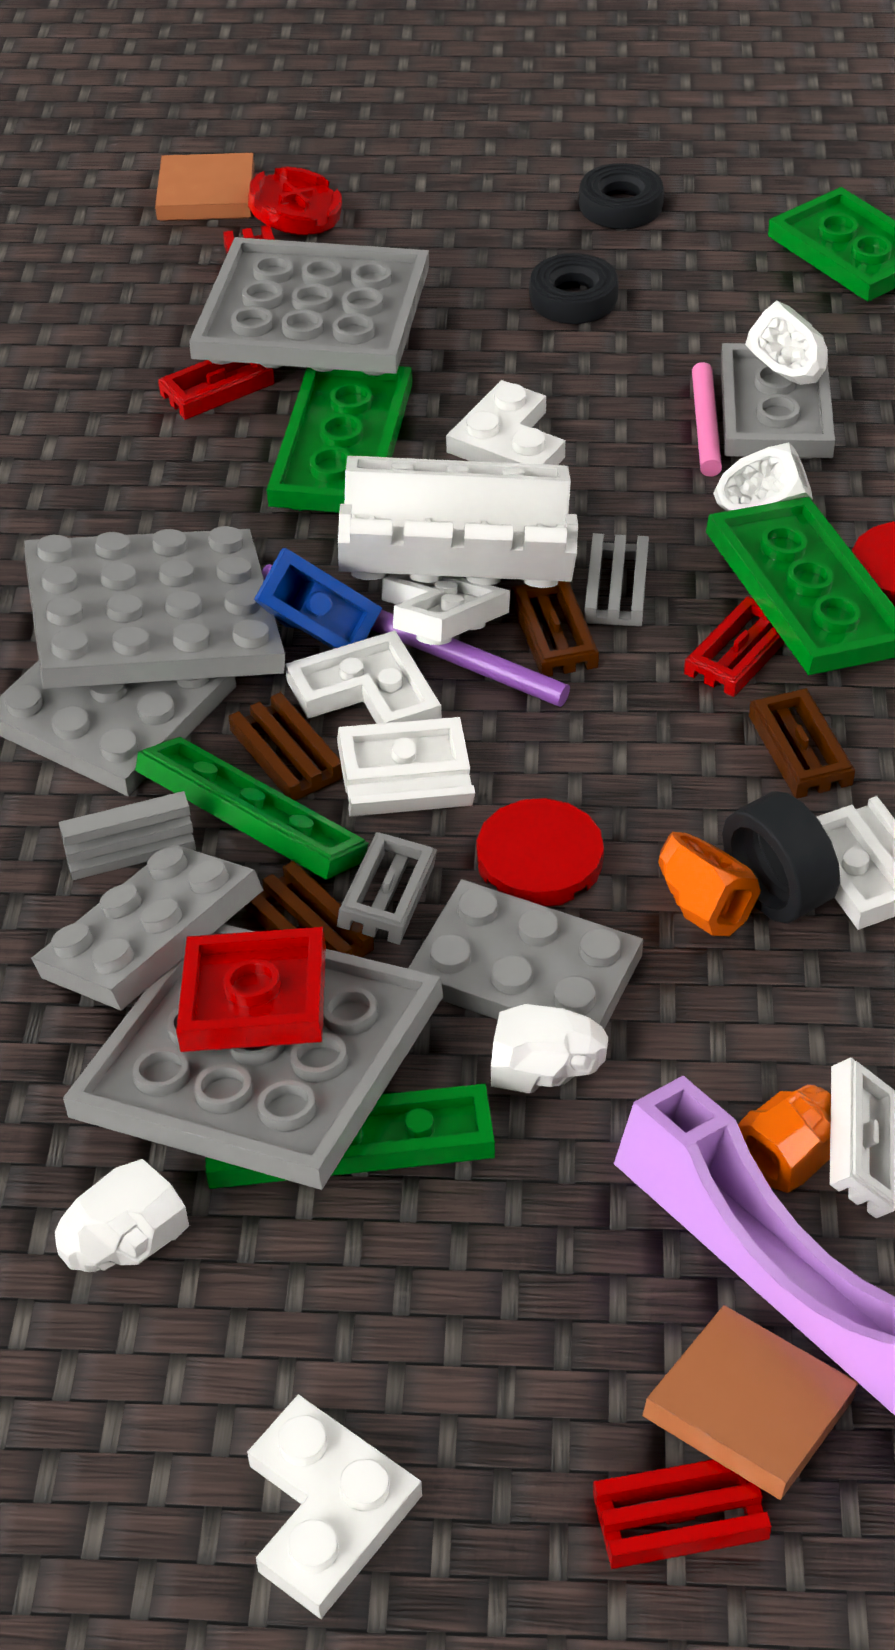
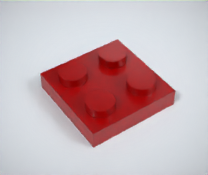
M323 927L187 936L176 1028L180 1052L322 1042L326 958Z

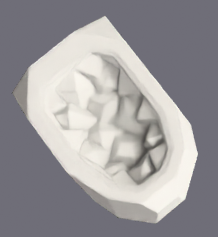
M775 301L762 313L748 333L745 345L773 371L789 381L800 385L816 383L826 370L828 349L823 336L812 327V324L786 304Z
M789 442L767 447L739 459L722 474L713 493L717 504L726 511L808 496L813 500L811 487L796 449Z
M523 1004L499 1012L493 1042L491 1087L534 1093L540 1086H561L575 1076L595 1073L606 1060L608 1036L603 1027L591 1018L564 1008Z
M140 1159L116 1167L73 1202L61 1217L55 1230L57 1252L71 1270L96 1272L98 1270L105 1271L115 1264L139 1265L167 1243L176 1240L189 1227L186 1207L173 1186L146 1161Z

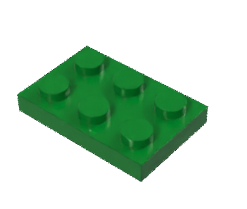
M839 187L769 219L768 237L867 302L895 289V220L843 187Z

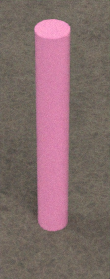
M701 362L692 368L700 471L705 476L713 477L722 470L713 370L710 364Z

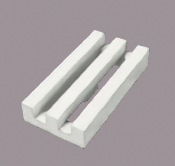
M850 1057L831 1066L830 1185L837 1191L848 1188V1199L857 1205L867 1202V1212L873 1217L879 1218L895 1211V1090Z

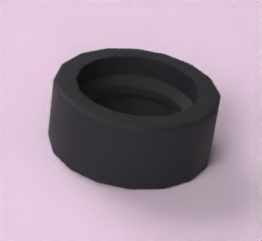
M772 791L726 817L722 830L724 852L749 867L757 877L761 892L754 906L773 921L788 924L836 896L840 885V870L832 841L819 819L803 802L789 793Z

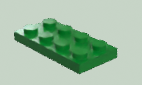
M399 366L397 374L385 373L375 376L365 374L362 371L334 369L328 372H320L307 367L266 489L268 507L289 508L297 511L313 510L339 513L340 504H344L347 456L392 458L412 387V367Z
M809 496L709 514L706 534L808 676L895 658V606Z

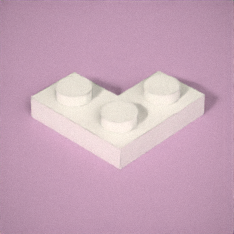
M501 380L446 435L447 453L468 461L559 465L565 458L566 440L532 428L546 413V395L523 388L518 384Z
M392 574L382 578V600L396 604L394 605L393 628L415 634L416 639L424 644H447L451 642L452 637L468 630L481 629L485 627L486 622L509 613L510 590L492 585L474 584L467 581L466 578L443 576L441 581L432 583L411 580L409 574Z
M396 631L285 664L287 683L307 719L360 702L365 703L376 724L442 718L440 702Z
M298 1394L247 1451L249 1464L252 1469L301 1504L258 1554L256 1562L260 1574L318 1618L322 1619L422 1497L421 1480Z

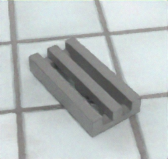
M593 533L584 619L586 623L642 626L649 536H638L637 544H626V535L615 534L614 543H604V534ZM602 559H613L608 610H597ZM624 560H636L631 612L620 611Z
M177 792L59 822L72 881L147 862L154 853L172 844L196 850L195 840L192 835V822L189 816L191 815L185 792Z
M376 832L339 909L337 927L350 930L353 921L363 924L362 934L375 937L378 929L389 931L387 941L400 945L434 868L437 849ZM386 851L395 853L396 855L372 907L362 904ZM410 858L418 860L395 913L388 912V906Z

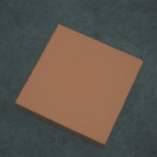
M254 154L162 155L155 203L157 220L250 218L251 211L248 208V192L250 182L254 178Z
M723 1305L647 1397L642 1416L781 1500L852 1403L859 1383Z

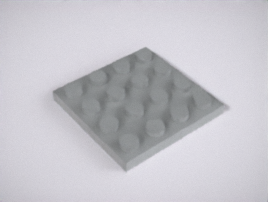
M234 237L189 340L191 359L209 360L215 364H229L232 362L253 363L267 368L282 366L308 367L320 372H328L334 369L362 371L365 374L374 376L385 373L397 374L429 270V250Z
M221 526L211 531L181 532L174 529H164L154 534L124 535L119 532H106L95 537L67 538L62 535H48L41 539L24 540L25 563L43 689L284 673L285 652L275 617L254 600L264 582L250 529Z
M223 924L211 935L255 931ZM326 949L322 1042L180 1052L176 1028L184 965L183 958L144 991L63 1097L68 1118L322 1190L443 998L441 976Z

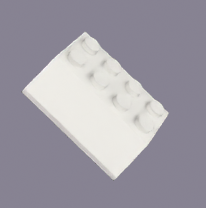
M347 456L344 504H340L339 571L351 572L353 577L362 580L382 579L386 576V573L409 574L411 580L424 583L441 581L443 576L466 577L467 581L480 585H494L499 583L501 579L524 580L526 585L538 588L554 587L558 584V581L572 582L577 556L578 520L577 514H568L571 485L569 468L565 465Z

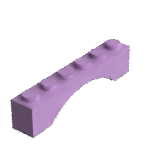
M681 1076L634 1101L614 1165L895 1415V1296L862 1280L830 1256L795 1221L772 1191L757 1166L736 1120L685 1076Z

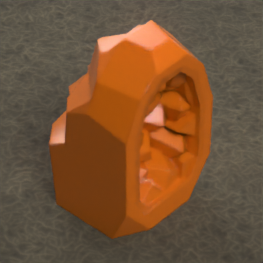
M672 832L660 851L658 860L660 869L684 918L712 936H731L747 921L761 892L758 879L749 867L706 841L682 832Z
M808 1084L793 1092L780 1091L757 1110L749 1111L738 1124L750 1154L771 1188L789 1193L803 1185L830 1160L831 1094L821 1087Z

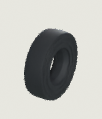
M613 163L596 167L584 175L579 187V206L582 214L589 221L607 228L629 229L646 225L659 216L664 203V186L659 175L646 167L636 164ZM625 193L634 195V197L614 198L608 195Z
M582 253L559 254L549 257L535 266L529 281V296L533 308L549 320L567 324L588 323L603 318L614 309L618 299L619 281L614 267L599 257ZM582 285L590 289L580 292H569L558 289V287Z

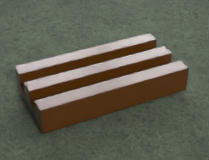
M558 581L556 586L549 588H538L529 585L512 587V604L539 673L551 677L553 676V667L559 666L562 667L564 674L576 672V663L584 662L587 670L598 668V649L569 582ZM556 594L577 646L569 648L548 595ZM529 598H534L554 647L553 651H550Z
M807 688L750 701L749 717L795 798L807 797L809 787L815 786L818 793L830 791L831 782L838 781L841 788L853 785L855 769ZM794 706L828 765L822 766L809 745L807 734L802 726L797 724L788 709L789 707Z
M281 692L270 696L271 705L266 708L260 701L249 706L250 715L246 717L240 711L229 715L230 731L283 794L296 801L343 778L340 759ZM262 728L279 747V752L289 763H292L305 778L304 780L298 781L257 733V730Z
M294 861L283 866L284 875L277 878L272 873L262 879L263 891L244 906L267 931L296 929L271 905L277 901L299 922L301 928L323 927L327 949L358 957H364L374 950V939L371 936L362 934L363 925L361 923L353 921L350 930L337 927L341 904Z

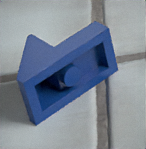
M287 548L281 549L254 598L268 613L274 615L280 624L288 628L300 629L332 649L365 640L382 610V607Z

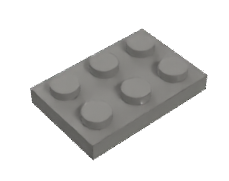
M722 343L721 381L725 456L746 457L767 447L789 442L796 449L800 459L833 458L835 434L828 363L826 370L816 383L800 385L789 381L773 371L745 343Z
M172 844L154 853L148 859L147 865L122 885L108 890L101 897L100 903L79 920L57 931L52 937L51 942L31 959L42 979L121 1011L184 958L187 936L211 935L260 894L263 888L254 869Z
M461 879L408 969L441 976L442 1001L497 1020L501 1011L523 1004L564 1008L591 1018L605 1029L642 957L643 938Z

